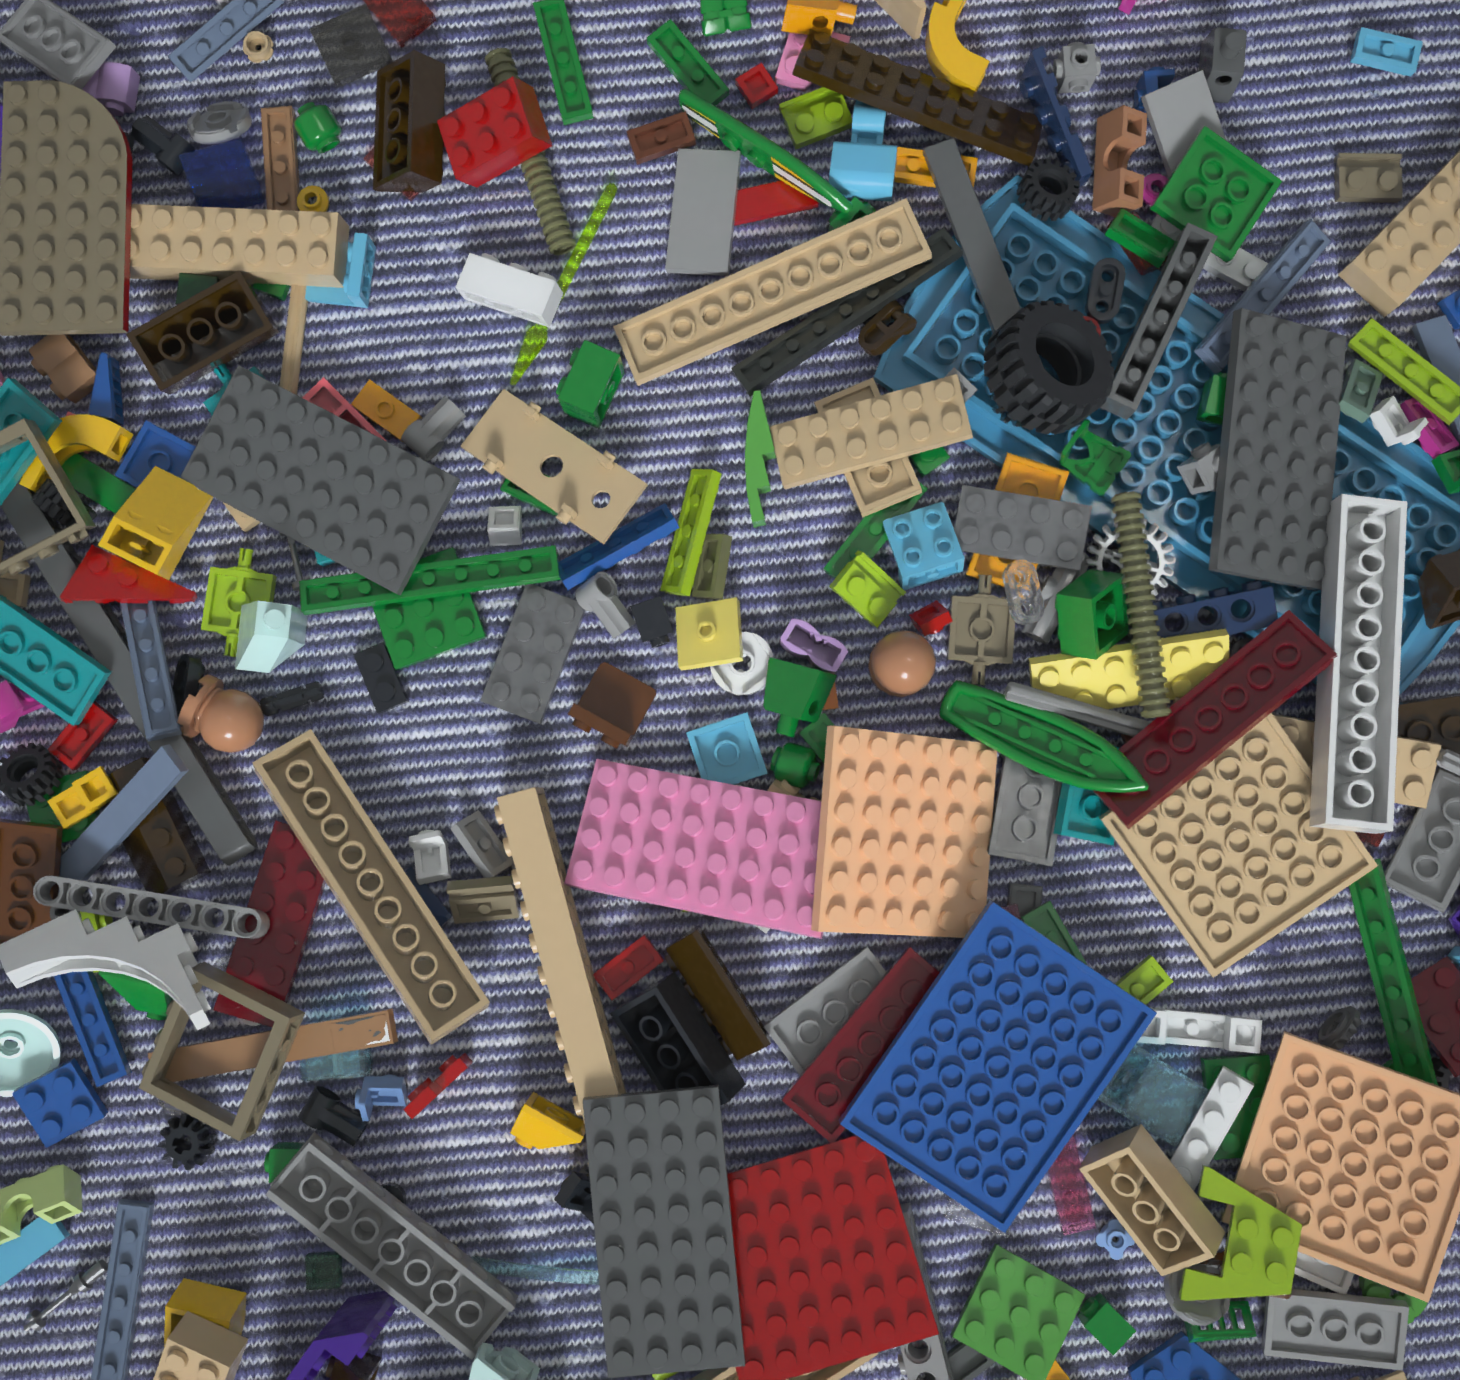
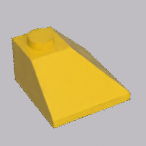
M535 1092L525 1102L510 1134L516 1136L515 1141L528 1149H532L533 1146L537 1149L581 1143L586 1133L583 1119Z

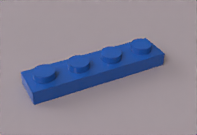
M664 503L615 530L604 545L597 540L560 561V578L567 590L581 585L596 573L610 569L617 562L640 552L644 547L658 539L667 537L671 532L680 527Z
M93 971L70 972L54 976L96 1087L132 1073Z

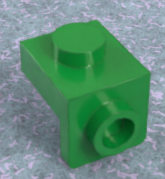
M854 197L850 201L853 208L849 213L835 210L828 220L830 223L828 232L869 215L876 210L868 202H861Z
M1460 450L1438 455L1431 462L1449 494L1460 492Z

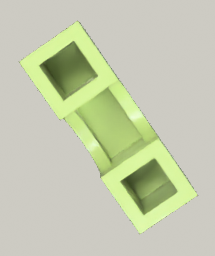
M64 1164L48 1168L43 1173L19 1179L15 1184L0 1189V1245L21 1237V1221L26 1212L32 1207L35 1215L50 1224L83 1212L81 1175Z

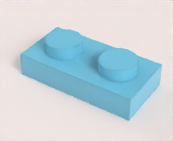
M1361 27L1356 33L1350 62L1411 77L1417 70L1423 41Z

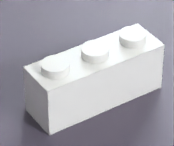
M469 253L455 287L465 300L550 328L563 296V292L553 276L544 272H539L538 275L530 273L525 267L516 263H510L509 266L499 263L500 261L497 258L486 253H482L481 256Z

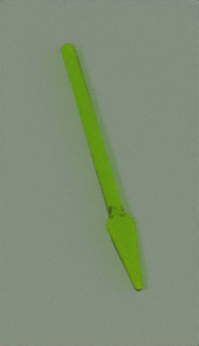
M613 183L606 185L557 281L563 292L561 301L617 193V186ZM536 323L526 331L510 379V385L514 386L517 384L547 342L548 336L546 331L548 327Z

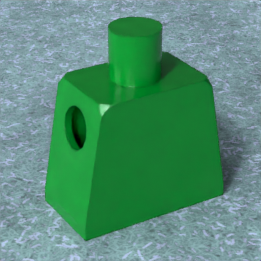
M770 657L763 706L765 710L780 714L776 733L794 737L799 719L813 723L817 722L837 675Z

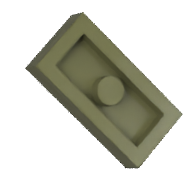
M706 534L695 574L692 597L723 600L732 536L726 534Z

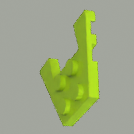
M1202 1165L1197 1195L1232 1205V1212L1220 1276L1188 1267L1184 1268L1179 1299L1193 1301L1291 1294L1302 1224L1212 1168Z

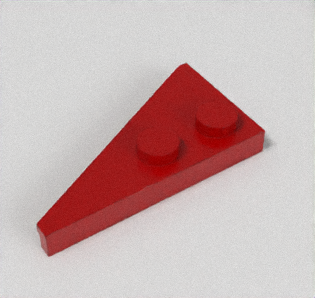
M91 545L61 593L60 599L65 603H73V601H95L96 603H109L112 601L120 603L169 601L170 603H185L188 601L195 602L197 594L190 589Z

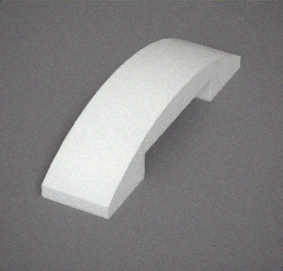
M1151 1008L1157 1014L1137 1041L1139 1043L1160 1045L1168 1043L1222 1048L1228 1051L1260 1054L1263 1020L1214 1013Z

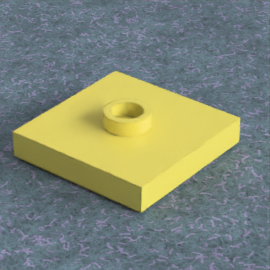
M737 597L675 607L678 667L681 671L743 661L740 601Z

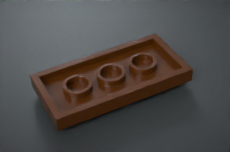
M0 819V944L51 921V907L39 904L35 900L33 888L42 877H59L62 826ZM57 883L50 890V896L53 900L58 896L59 885Z

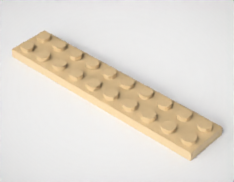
M907 198L617 324L613 328L635 382L639 386L932 258V252Z

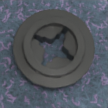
M1347 1006L1333 1012L1319 1030L1318 1043L1336 1050L1342 1049L1347 1041L1350 1042V1038L1357 1033L1356 1028L1361 1024V1013L1352 1006Z

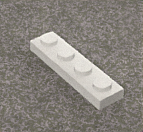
M1158 214L1151 224L1152 227L1174 241L1181 232V230ZM1239 248L1233 259L1228 263L1210 252L1203 269L1245 292L1268 263Z
M1225 1066L1222 1067L1170 1159L1171 1163L1193 1191L1200 1181L1202 1165L1208 1166L1254 1087V1083Z

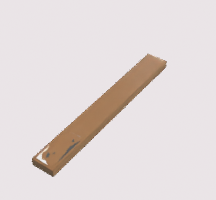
M393 1008L300 1025L285 1063L398 1042ZM271 1030L177 1047L165 1078L172 1082L256 1068ZM153 1052L148 1053V1059H151Z

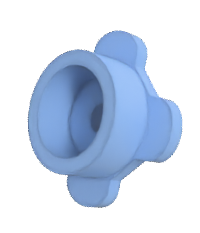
M1110 1219L1108 1224L1104 1225L1095 1237L1097 1245L1105 1247L1109 1251L1110 1257L1114 1260L1121 1259L1124 1250L1128 1246L1135 1244V1241L1122 1227L1118 1219ZM1114 1236L1118 1237L1117 1242H1113L1112 1239Z

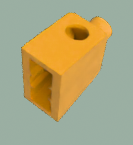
M788 0L781 31L808 35L810 29L817 32H825L831 36L835 21L853 25L857 5L840 0Z

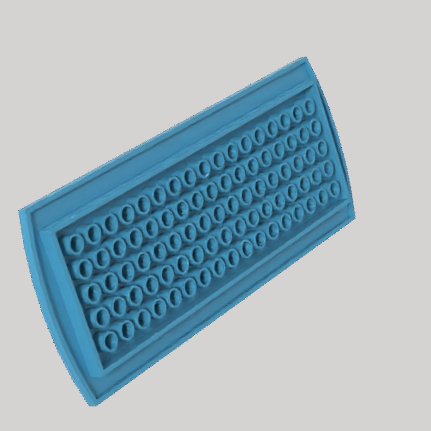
M1016 175L981 205V209L1020 308H1024L1032 302L1054 301V304L1063 303L1069 305L1070 310H1078L1084 316H1087L1085 313V303L1093 268L1104 258L1117 259L1123 264L1126 273L1120 308L1110 322L1099 324L1101 335H1103L1107 342L1105 347L1107 351H1111L1113 358L1110 365L1115 370L1161 271L1107 237L1099 229L1070 210L1062 219L1058 217L1056 221L1052 222L1050 216L1047 221H1042V215L1039 214L1036 218L1032 217L1033 211L1030 209L1026 212L1023 209L1026 203L1020 204L1018 201L1020 195H1017V189L1022 177ZM953 235L952 238L957 243L956 237ZM962 255V257L914 289L904 306V313L911 314L916 319L917 325L911 333L902 335L882 354L874 375V381L888 391L894 392L944 378L955 367L978 389L965 403L973 438L962 442L1000 468L1003 467L1008 452L1066 470L1059 462L1062 451L1083 421L1064 433L1052 434L1050 432L1049 434L1036 432V428L1028 430L1022 426H1013L1011 421L1004 423L1000 420L1002 413L997 414L992 410L997 403L991 400L990 396L994 392L990 393L987 386L989 378L984 376V363L987 362L984 361V352L993 332ZM1102 274L1104 281H1111V277L1108 274ZM1191 293L1137 410L1127 420L1102 408L1097 409L1085 418L1090 420L1088 431L1112 442V445L1117 448L1120 446L1129 451L1131 458L1121 472L1115 475L1114 482L1104 496H1099L1090 490L1089 485L1086 483L1082 484L1069 472L1060 501L1092 506L1088 528L1105 538L1107 535L1104 533L1102 526L1108 525L1111 531H1114L1116 528L1114 518L1117 516L1112 512L1115 504L1111 503V498L1123 492L1134 491L1140 493L1141 499L1138 501L1143 505L1140 513H1143L1144 518L1147 520L1145 529L1148 530L1152 524L1156 523L1159 528L1155 536L1166 532L1168 538L1161 545L1171 543L1174 547L1171 552L1165 553V556L1171 555L1176 559V562L1173 564H1165V567L1171 568L1174 573L1172 576L1162 574L1161 577L1185 595L1195 594L1196 598L1209 596L1208 591L1211 589L1228 587L1230 592L1242 589V583L1255 581L1256 579L1209 570L1216 491L1191 495L1177 469V466L1192 456L1191 451L1199 445L1209 442L1210 446L1221 443L1222 426L1198 421L1196 417L1204 383L1213 375L1227 373L1228 371L1227 364L1221 372L1214 374L1194 352L1224 314ZM1096 305L1097 311L1101 313L1106 312L1103 305ZM1039 355L1045 370L1060 382L1052 365ZM1340 411L1332 500L1341 494L1407 501L1400 695L1434 660L1460 625V620L1429 629L1425 621L1419 587V579L1426 568L1425 564L1430 558L1438 554L1445 555L1460 549V492L1448 493L1431 462L1433 460L1432 457L1413 442L1407 445H1402L1400 442L1388 447L1381 434L1374 428L1370 417L1364 423H1361ZM1080 437L1073 445L1068 457L1069 459L1078 460L1090 457L1088 447ZM1116 540L1111 543L1117 548L1121 547ZM1144 540V543L1148 544L1149 547L1146 550V554L1150 555L1149 560L1157 563L1156 548L1150 541ZM1262 581V585L1268 584L1273 587L1278 618L1290 610L1319 637L1322 590L1312 591ZM1238 599L1232 604L1231 613L1233 616H1241L1245 613L1247 609L1245 600ZM1204 606L1205 609L1214 614L1211 606ZM1266 628L1241 633L1249 639H1254ZM1317 676L1311 680V682H1313L1316 685Z

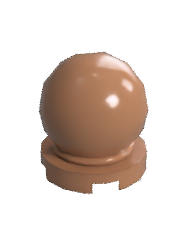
M906 630L891 632L879 640L870 654L868 663L870 679L878 690L888 695L900 698L913 695L925 687L935 673L936 658L934 650L926 638L916 632Z
M205 675L198 682L203 687L199 690L196 697L191 694L188 695L180 711L177 723L182 725V734L192 738L201 733L204 741L213 749L229 753L244 751L253 746L263 732L265 719L259 702L247 692L236 689L223 690L224 683L221 679L213 675Z

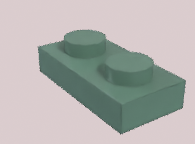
M1355 359L1348 366L1342 384V395L1339 401L1340 411L1364 423L1371 415L1383 374Z

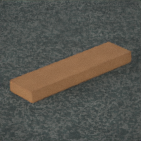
M292 106L261 108L267 210L300 211L297 206L300 187L296 130L294 128L295 110Z

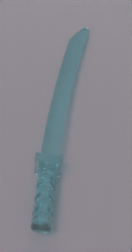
M479 1256L471 1257L485 1270L493 1274L552 1282L599 1285L598 1270L558 1268L508 1262Z

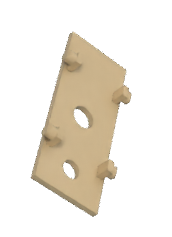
M503 389L462 443L461 448L483 462L482 468L488 473L498 472L558 513L556 518L560 522L567 525L570 521L604 545L646 489L647 483L615 463L616 457L607 450L603 454L541 414L542 408L531 401L528 405ZM550 457H558L563 462L561 472L554 477H547L542 473V464ZM600 492H606L610 495V502L604 508H597L593 504L594 497Z

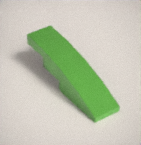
M760 390L753 393L747 422L745 446L746 490L754 528L766 525L759 494L771 492L764 461L776 458Z

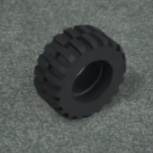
M1054 301L1027 304L991 335L984 352V361H987L984 363V376L989 378L987 386L990 393L994 392L997 398L995 402L1000 408L1004 407L1010 419L1020 421L1021 426L1028 430L1036 428L1038 433L1049 434L1051 432L1052 434H1059L1072 429L1106 402L1113 386L1111 381L1114 380V367L1110 365L1113 358L1111 351H1107L1105 347L1107 343L1103 335L1099 336L1095 330L1097 327L1092 321H1086L1083 318L1084 314L1080 311L1070 310L1069 305L1063 303L1054 304ZM1037 354L1045 358L1052 365L1060 382L1045 370Z

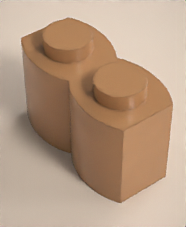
M69 334L47 335L29 349L30 354L34 358L31 364L42 376H49L53 382L49 386L61 400L67 398L76 404L93 391L97 368Z

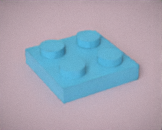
M748 712L686 732L701 779L735 785L768 774Z

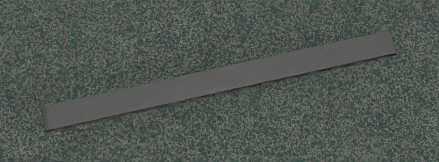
M21 477L0 507L25 547L28 548L62 529L55 518L49 516L47 512H44L33 503L31 497L35 492L19 484L22 479ZM67 541L57 546L60 551L53 556L43 560L39 556L34 558L33 560L96 661L112 671L108 677L109 682L154 754L161 746L170 744L189 771L178 781L175 788L223 863L230 866L258 848L255 837L193 738L181 734L149 742L146 739L126 631L108 603H96L95 601L65 603L60 599L61 593L81 563L80 557L70 542Z

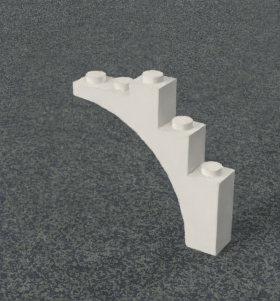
M75 909L0 944V961L5 973L16 988L43 978L70 972L104 971L125 974L146 981L167 993L185 1010L197 1030L210 1024L205 1012L210 1010L211 1007L203 991L196 993L192 986L198 983L192 967L198 965L193 952L199 949L191 933L183 934L178 923L146 938L140 925L132 927L127 916L95 931L89 918L82 921Z

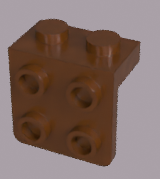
M603 662L597 668L579 703H573L568 715L575 718L572 725L589 733L591 728L602 733L603 735L600 740L616 749L620 744L628 747L655 699L656 691L654 688L618 668Z

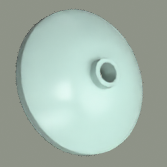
M2 1009L0 1010V1096H13L12 1093L16 1088L59 1066L61 1043L54 1029L40 1017L26 1011Z

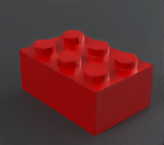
M514 76L437 120L455 179L476 188L552 146L533 86Z

